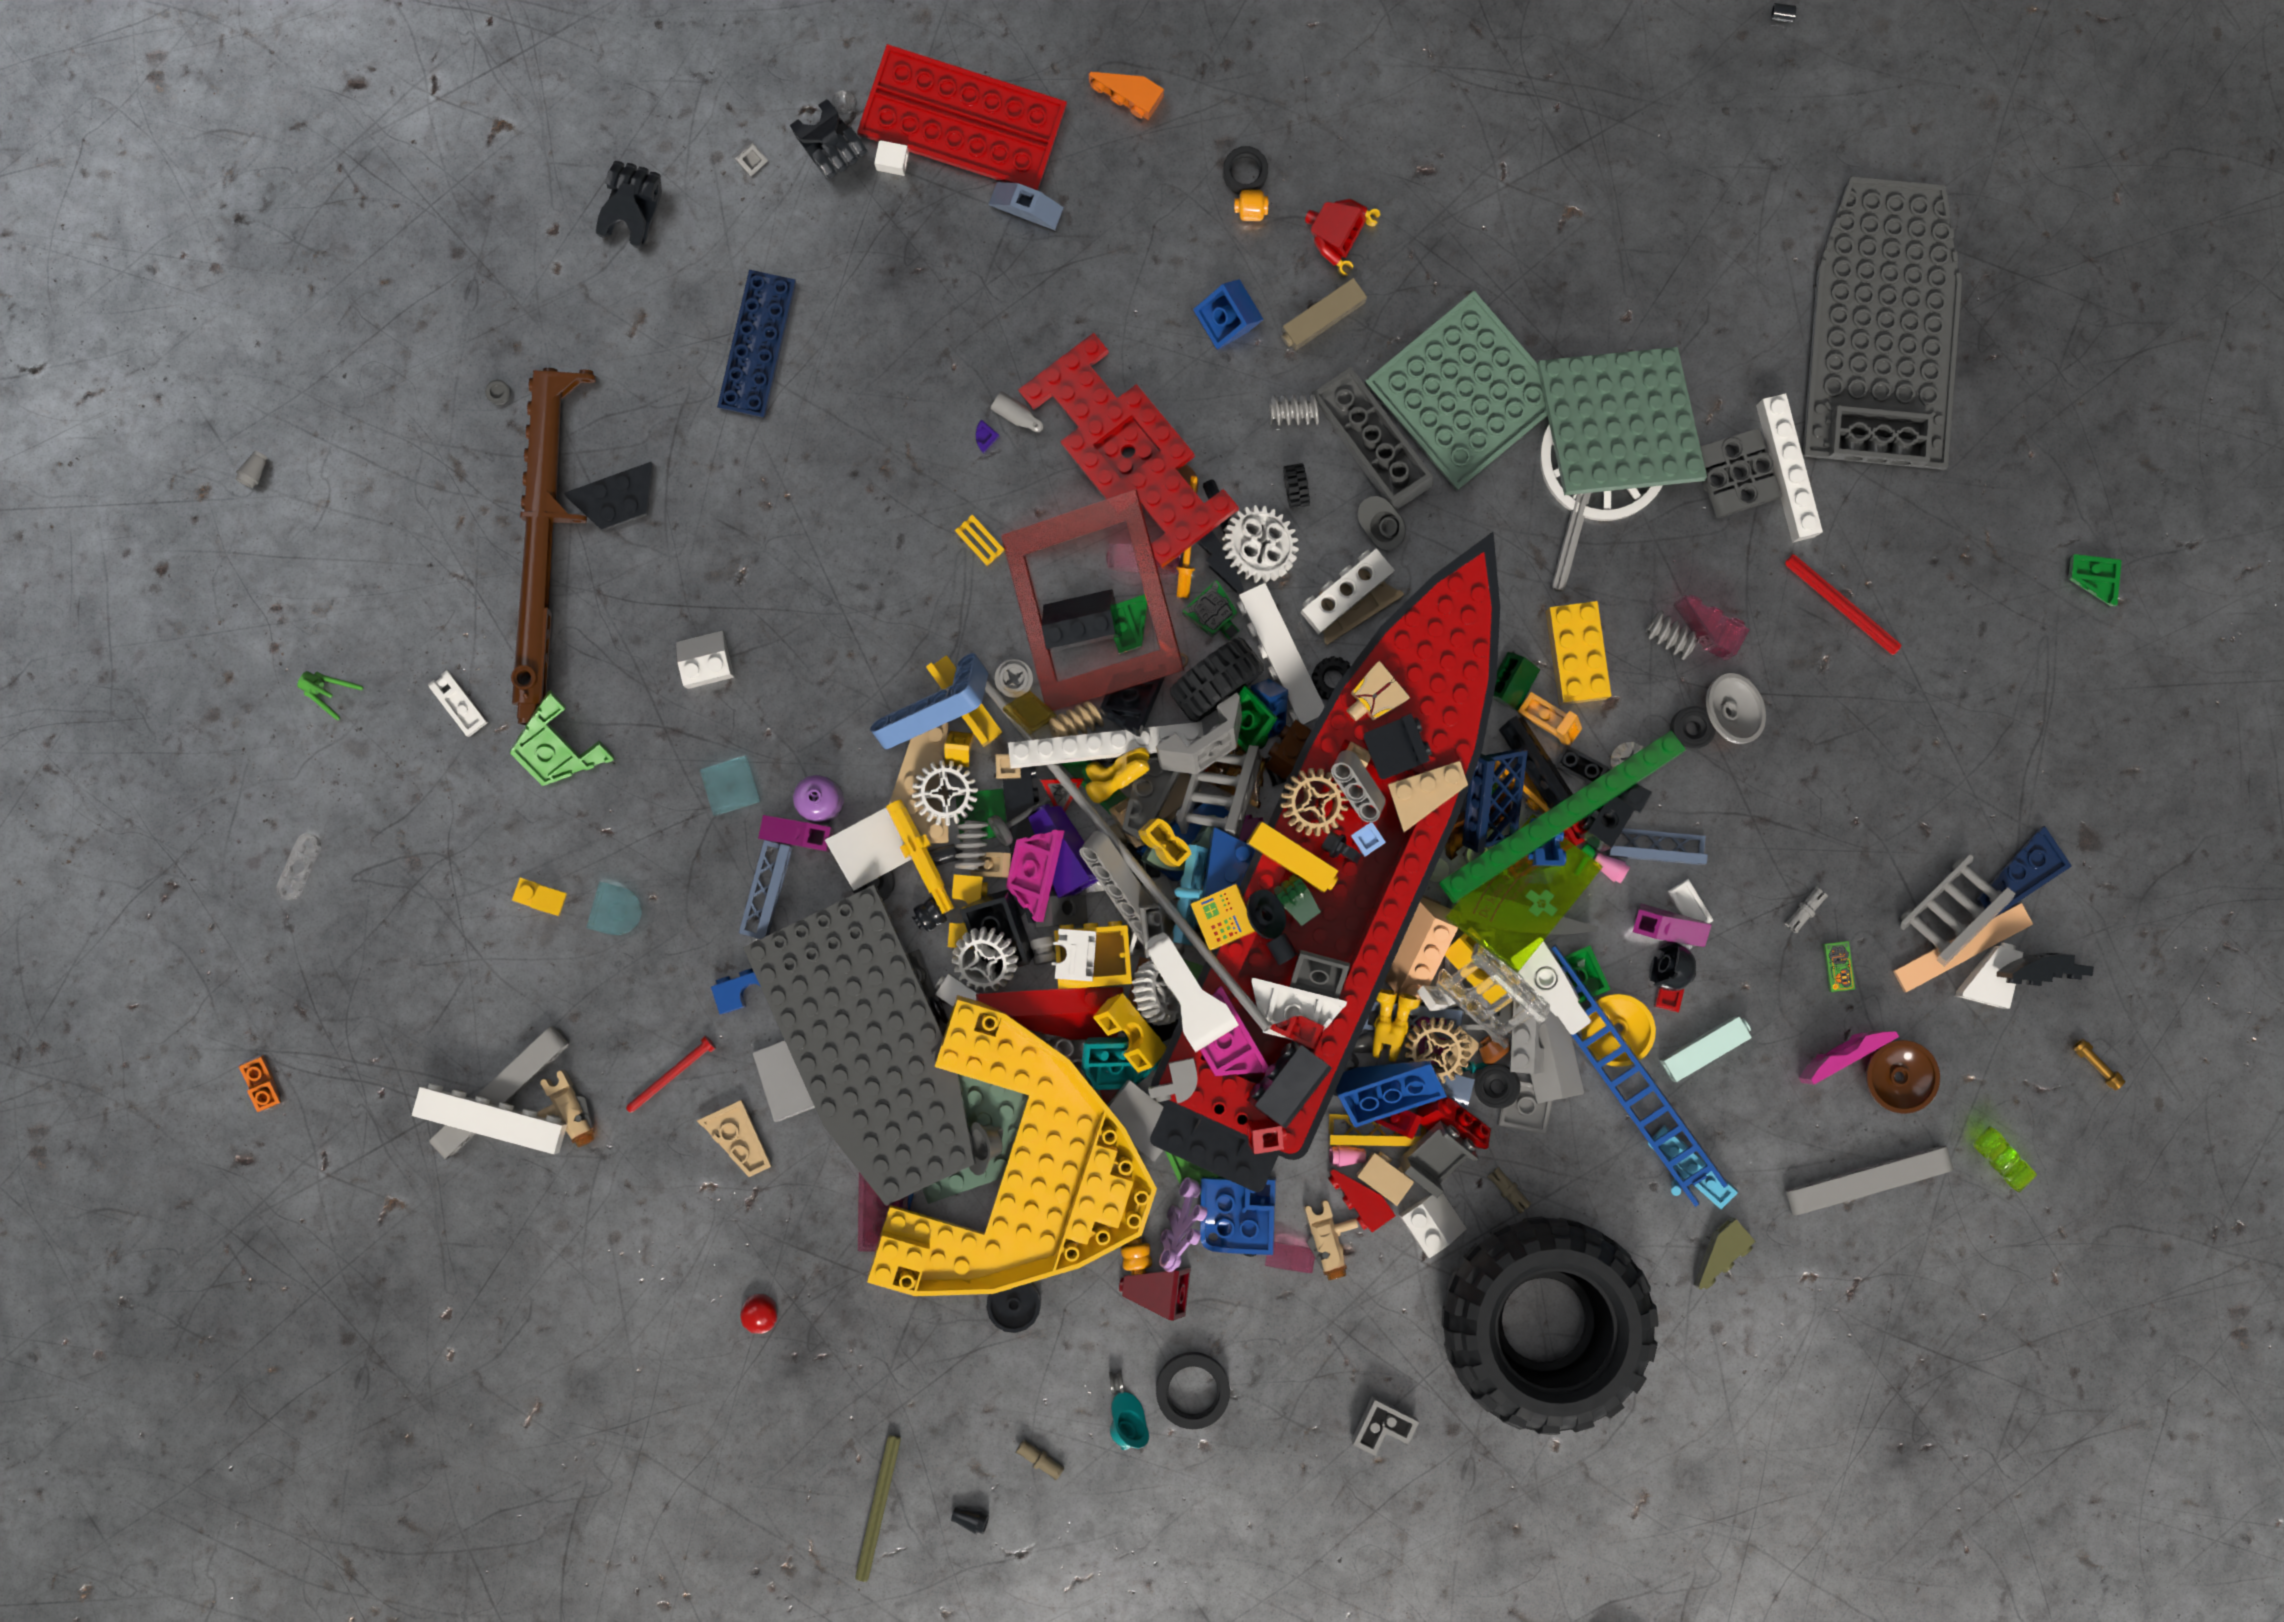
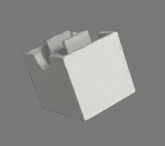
M1059 929L1058 942H1053V945L1064 947L1067 955L1061 963L1052 962V965L1056 966L1055 979L1093 982L1097 932Z

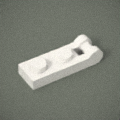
M446 670L441 674L442 677L437 681L432 680L428 686L464 734L470 737L488 722L458 684L451 672ZM448 684L451 689L444 693L442 688Z

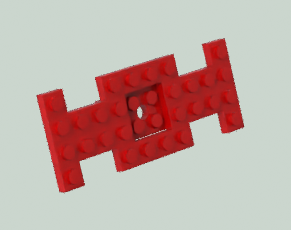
M1092 333L1018 389V391L1033 411L1052 396L1078 428L1060 441L1061 445L1118 515L1136 501L1144 507L1164 532L1161 537L1146 547L1147 551L1163 568L1237 512L1239 507L1224 489L1205 503L1199 498L1177 471L1192 460L1195 454L1137 384L1118 398L1113 394L1092 368L1094 364L1109 354L1105 345L1095 333ZM1126 448L1135 449V454L1132 457L1126 458L1122 455Z

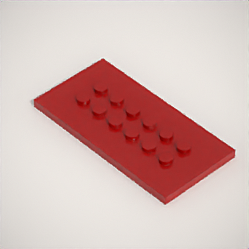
M887 44L857 130V135L877 142L886 141L906 145L909 152L1005 183H1019L1038 191L1067 107V101Z

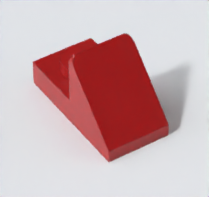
M1406 1110L1374 1122L1413 1140L1423 1117Z

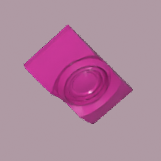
M1869 1031L1854 1034L1848 1041L1833 1048L1826 1054H1817L1803 1070L1799 1079L1801 1083L1814 1085L1893 1041L1899 1035L1896 1031Z

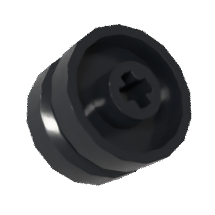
M1031 1282L998 1293L989 1294L986 1309L989 1319L997 1328L1004 1332L1018 1333L1027 1330L1035 1323L1041 1310L1042 1299L1039 1289ZM1015 1300L1018 1302L1016 1309L1011 1308L1010 1301Z

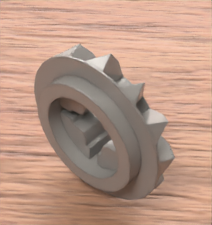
M1016 659L1007 660L995 672V685L1006 697L1017 698L1023 696L1032 687V671L1023 661ZM1008 670L1014 675L1021 674V677L1018 678L1020 687L1014 683L1005 685L1010 679Z

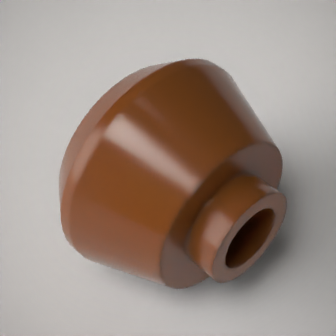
M1489 1034L1479 1042L1482 1045L1479 1048L1482 1061L1487 1065L1494 1064L1511 1049L1510 1042L1499 1035L1492 1036Z

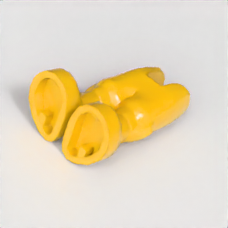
M1143 747L1133 749L1116 759L1114 764L1109 767H1105L1099 762H1091L1086 765V773L1092 781L1086 784V792L1089 798L1097 804L1102 803L1118 789L1128 786L1134 780L1143 776L1150 769L1147 762L1150 757L1149 751Z
M1381 989L1376 999L1380 1003V1014L1374 1022L1375 1031L1372 1053L1373 1057L1380 1058L1383 1043L1392 1045L1389 1051V1061L1396 1062L1405 1035L1409 1032L1408 1016L1411 1010L1419 1007L1421 999L1410 994L1400 993L1397 1015L1392 1022L1391 1015L1397 998V992Z

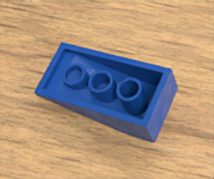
M1430 1061L1357 1067L1343 1072L1337 1085L1338 1097L1354 1127L1447 1097Z

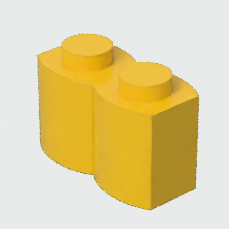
M1150 819L1138 831L1141 840L1150 848L1155 849L1158 858L1167 866H1180L1191 855L1188 845L1182 839L1176 837L1169 824L1162 819Z

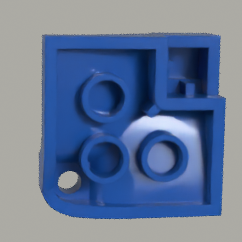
M1202 1177L1201 1206L1207 1208L1206 1218L1200 1221V1240L1202 1245L1213 1252L1273 1255L1276 1177H1269L1261 1192H1254L1225 1178ZM1216 1233L1218 1239L1211 1240L1209 1234Z

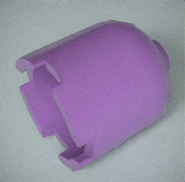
M813 775L804 778L798 783L794 790L793 802L798 813L807 821L825 824L838 817L844 804V797L841 788L836 782L828 777Z

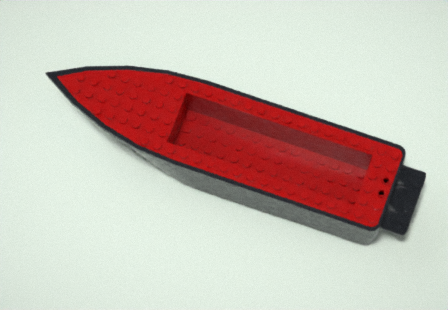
M1493 532L1434 574L1378 629L1336 685L1303 745L1286 784L1293 786L1294 784L1290 777L1295 776L1300 780L1298 772L1303 770L1308 776L1309 768L1314 769L1315 776L1318 769H1324L1325 777L1328 772H1331L1339 753L1345 751L1350 742L1368 751L1363 738L1366 732L1399 720L1401 717L1412 714L1413 719L1417 717L1422 727V732H1419L1423 742H1428L1432 755L1429 756V762L1386 779L1379 778L1371 758L1366 766V770L1385 798V805L1378 820L1372 823L1386 843L1367 856H1363L1351 835L1370 822H1365L1358 816L1349 800L1341 801V806L1348 807L1347 811L1340 810L1339 814L1345 817L1344 820L1335 818V821L1338 823L1337 828H1333L1330 824L1328 825L1330 831L1338 835L1344 834L1346 836V845L1362 854L1358 863L1341 854L1335 858L1329 857L1330 853L1321 848L1328 836L1322 827L1320 836H1315L1313 829L1312 833L1308 836L1305 835V827L1301 832L1296 831L1298 823L1289 826L1288 822L1293 817H1283V813L1289 811L1288 807H1280L1281 803H1287L1288 798L1280 796L1267 824L1338 870L1336 884L1331 890L1327 889L1325 892H1321L1301 879L1311 892L1321 912L1301 926L1285 910L1286 925L1283 933H1286L1297 953L1299 950L1350 963L1339 996L1340 1000L1347 1001L1346 1006L1322 1032L1315 1050L1301 1044L1331 1066L1332 1069L1286 1128L1287 1139L1283 1140L1284 1150L1254 1154L1248 1144L1247 1121L1271 1120L1247 1101L1251 1089L1261 1082L1265 1073L1214 1076L1200 1050L1195 1052L1185 1037L1182 1015L1153 1076L1151 1087L1171 1083L1173 1081L1169 1062L1194 1057L1197 1071L1195 1091L1187 1100L1178 1104L1175 1094H1171L1170 1100L1161 1101L1165 1105L1150 1136L1151 1144L1254 1192H1261L1264 1189L1278 1156L1288 1160H1297L1308 1152L1453 830L1483 749L1497 680L1500 597ZM1380 661L1410 698L1405 703L1375 720H1372L1365 713L1355 721L1346 711L1356 702L1351 692L1375 664ZM1460 761L1468 786L1421 819L1406 832H1403L1388 784ZM1310 782L1311 786L1319 794L1330 791L1321 782ZM1303 786L1296 795V806L1304 800ZM1284 787L1282 793L1289 794L1290 791ZM1311 797L1309 804L1306 806H1315L1317 808V804H1319V800L1322 798ZM1333 798L1326 802L1324 806L1325 818L1332 810ZM1310 810L1299 813L1307 822H1319ZM1256 850L1239 886L1246 906L1252 893L1258 890H1268L1275 894L1273 889L1278 885L1281 886V883L1286 879L1289 881V877L1293 873ZM1253 932L1210 951L1257 1007L1251 982L1252 978L1289 987L1298 955L1278 965L1266 946V943L1273 939L1263 938L1256 932ZM1205 962L1197 983L1203 991L1211 996L1218 987L1222 986L1269 1067L1278 1060L1283 1047L1291 1043L1292 1040L1263 1033L1256 1021L1211 966Z

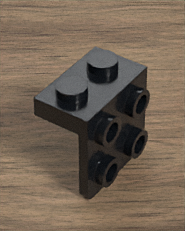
M1412 714L1368 731L1363 736L1380 779L1392 777L1430 761L1431 749L1427 741H1422L1419 732H1422L1421 724L1417 717L1413 719Z

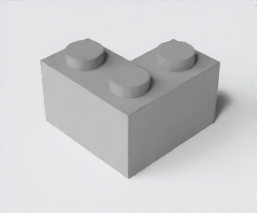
M1372 1395L1351 1441L1354 1446L1376 1456L1386 1434L1409 1445L1419 1421L1416 1417Z

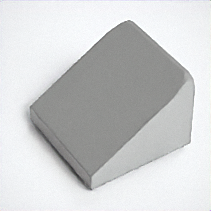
M750 141L732 156L749 176L755 174L768 161L755 144Z

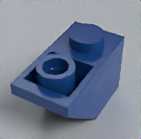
M1268 678L1251 685V690L1277 717L1276 722L1268 733L1269 739L1280 734L1286 725L1288 689Z

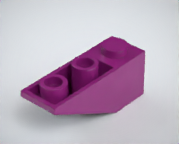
M763 815L758 839L830 852L825 840L833 836L834 829L807 822Z
M1641 903L1632 932L1654 939L1705 947L1712 924Z

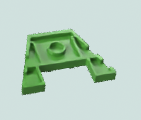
M551 690L546 694L510 748V754L542 786L570 777L572 773L580 770H589L594 768V765L614 760V755L600 741L579 755L548 723L565 710V704Z

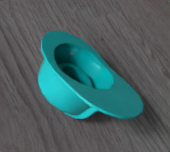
M1118 1393L1113 1398L1111 1404L1113 1421L1110 1426V1435L1122 1450H1127L1130 1447L1143 1448L1148 1443L1150 1437L1143 1407L1139 1400L1131 1393Z

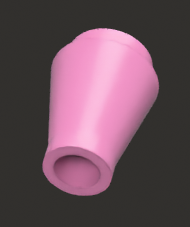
M1600 852L1592 864L1611 881H1617L1620 884L1630 869L1625 861Z
M1335 1145L1329 1148V1163L1331 1166H1336V1168L1365 1163L1366 1151L1364 1148Z

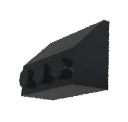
M1113 589L1044 604L1042 631L1046 650L1055 652L1122 637Z
M1008 889L989 894L960 908L969 934H971V930L974 928L980 932V929L984 926L987 929V933L992 928H995V935L1004 932L1002 939L1004 941L1011 939L1009 947H1016V951L1012 955L1018 956V961L1014 964L1017 967H1021L1031 962L1034 953L1030 947L1014 896ZM987 944V946H988L989 948L995 949V948L992 947L991 945H988V944ZM983 956L981 957L982 961L986 960V963L990 961L987 958L984 959ZM1002 958L995 963L996 973L1001 972L1003 969Z
M1293 1040L1283 1047L1280 1053L1281 1056L1267 1068L1264 1078L1251 1089L1250 1096L1247 1099L1249 1103L1265 1116L1285 1129L1332 1069L1331 1066Z

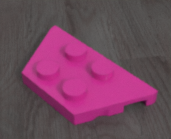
M1055 829L1045 834L1040 833L1032 837L1016 840L1006 888L1012 895L1017 897L1018 902L1023 908L1030 910L1033 914L1032 919L1036 922L1044 921L1064 830Z
M1222 986L1218 987L1212 996L1228 1006L1239 1026L1202 1048L1200 1052L1214 1076L1265 1073L1268 1068L1267 1063Z

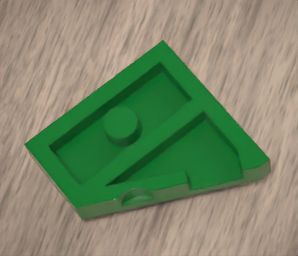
M2073 554L2070 557L2068 579L2109 606H2117L2122 560Z
M1147 593L1116 604L1122 637L1114 638L1119 655L1142 647L1148 604Z

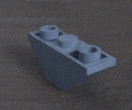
M997 182L989 201V206L1052 230L1056 229L1064 207L1042 192L1019 183Z

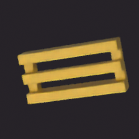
M973 515L967 521H964L959 528L955 529L959 537L986 566L990 565L1005 551ZM973 523L997 549L995 553L970 527V524ZM965 529L990 555L988 559L963 533Z

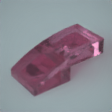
M1274 1242V1254L1266 1255L1264 1265L1312 1273L1315 1257L1309 1247Z

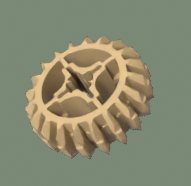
M1309 768L1307 776L1301 770L1298 772L1300 780L1295 776H1291L1290 779L1294 785H1284L1285 789L1290 792L1289 794L1281 793V797L1288 798L1287 803H1281L1280 807H1288L1289 811L1283 813V817H1293L1289 820L1288 825L1293 826L1298 823L1296 826L1297 832H1301L1305 827V835L1309 836L1313 829L1315 836H1320L1322 827L1323 831L1328 834L1330 833L1328 824L1333 828H1337L1338 823L1335 821V818L1344 820L1345 817L1339 814L1340 810L1347 811L1348 807L1341 806V801H1348L1346 796H1340V793L1343 791L1340 787H1336L1338 784L1335 779L1331 782L1333 777L1331 772H1328L1324 777V769H1318L1315 776L1314 769ZM1310 782H1321L1330 791L1319 794L1311 786ZM1303 786L1304 800L1296 806V795ZM1311 797L1322 798L1319 800L1317 808L1315 806H1306L1309 804ZM1333 798L1332 810L1325 818L1324 806L1326 802ZM1310 810L1319 822H1307L1299 813Z
M1431 1017L1430 1026L1425 1020H1422V1029L1415 1025L1413 1031L1416 1034H1408L1407 1038L1412 1042H1406L1405 1048L1411 1051L1406 1052L1405 1057L1413 1058L1409 1062L1434 1060L1440 1067H1443L1434 1068L1437 1076L1440 1077L1441 1083L1446 1082V1075L1453 1081L1455 1080L1454 1072L1462 1075L1463 1070L1460 1066L1467 1068L1469 1063L1465 1059L1471 1058V1053L1464 1051L1471 1048V1043H1463L1468 1038V1034L1459 1035L1462 1027L1458 1026L1454 1030L1452 1028L1454 1025L1453 1020L1447 1026L1444 1025V1017H1441L1439 1024H1436L1435 1017ZM1433 1032L1445 1033L1452 1039L1441 1040ZM1426 1035L1429 1049L1420 1055L1418 1044L1420 1039ZM1435 1045H1438V1048L1440 1046L1444 1048L1441 1055H1438V1052L1437 1054L1431 1053ZM1457 1045L1458 1058L1450 1065L1447 1052Z

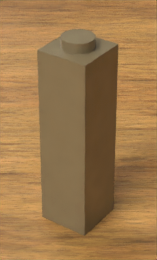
M1352 278L1285 324L1282 328V340L1288 347L1292 346L1295 351L1365 304L1367 296L1355 279Z

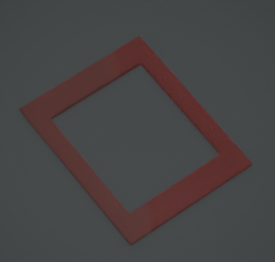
M1132 490L1001 535L1047 713L1185 671L1137 490ZM1126 522L1160 650L1058 681L1051 653L1045 647L1042 619L1025 555Z

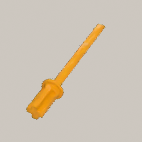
M1191 476L1190 487L1196 493L1198 477ZM1191 547L1183 552L1182 566H1176L1179 573L1176 597L1189 598L1191 574L1195 571L1194 567H1189Z

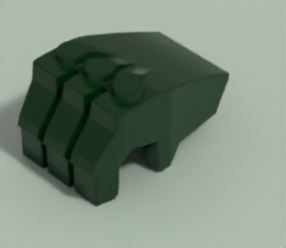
M1295 874L1289 877V881L1286 879L1281 883V886L1278 885L1273 889L1285 910L1301 926L1321 912L1307 886Z

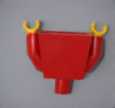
M1353 199L1339 200L1334 203L1326 202L1320 212L1309 210L1305 217V223L1312 225L1311 233L1314 236V244L1320 254L1333 266L1337 265L1338 273L1345 277L1348 274L1342 270V266L1347 265L1350 269H1353V264L1350 261H1342L1341 258L1347 257L1365 222L1371 227L1378 223L1376 220L1371 219L1370 215L1377 218L1380 216L1379 210L1372 209L1368 211L1366 206Z

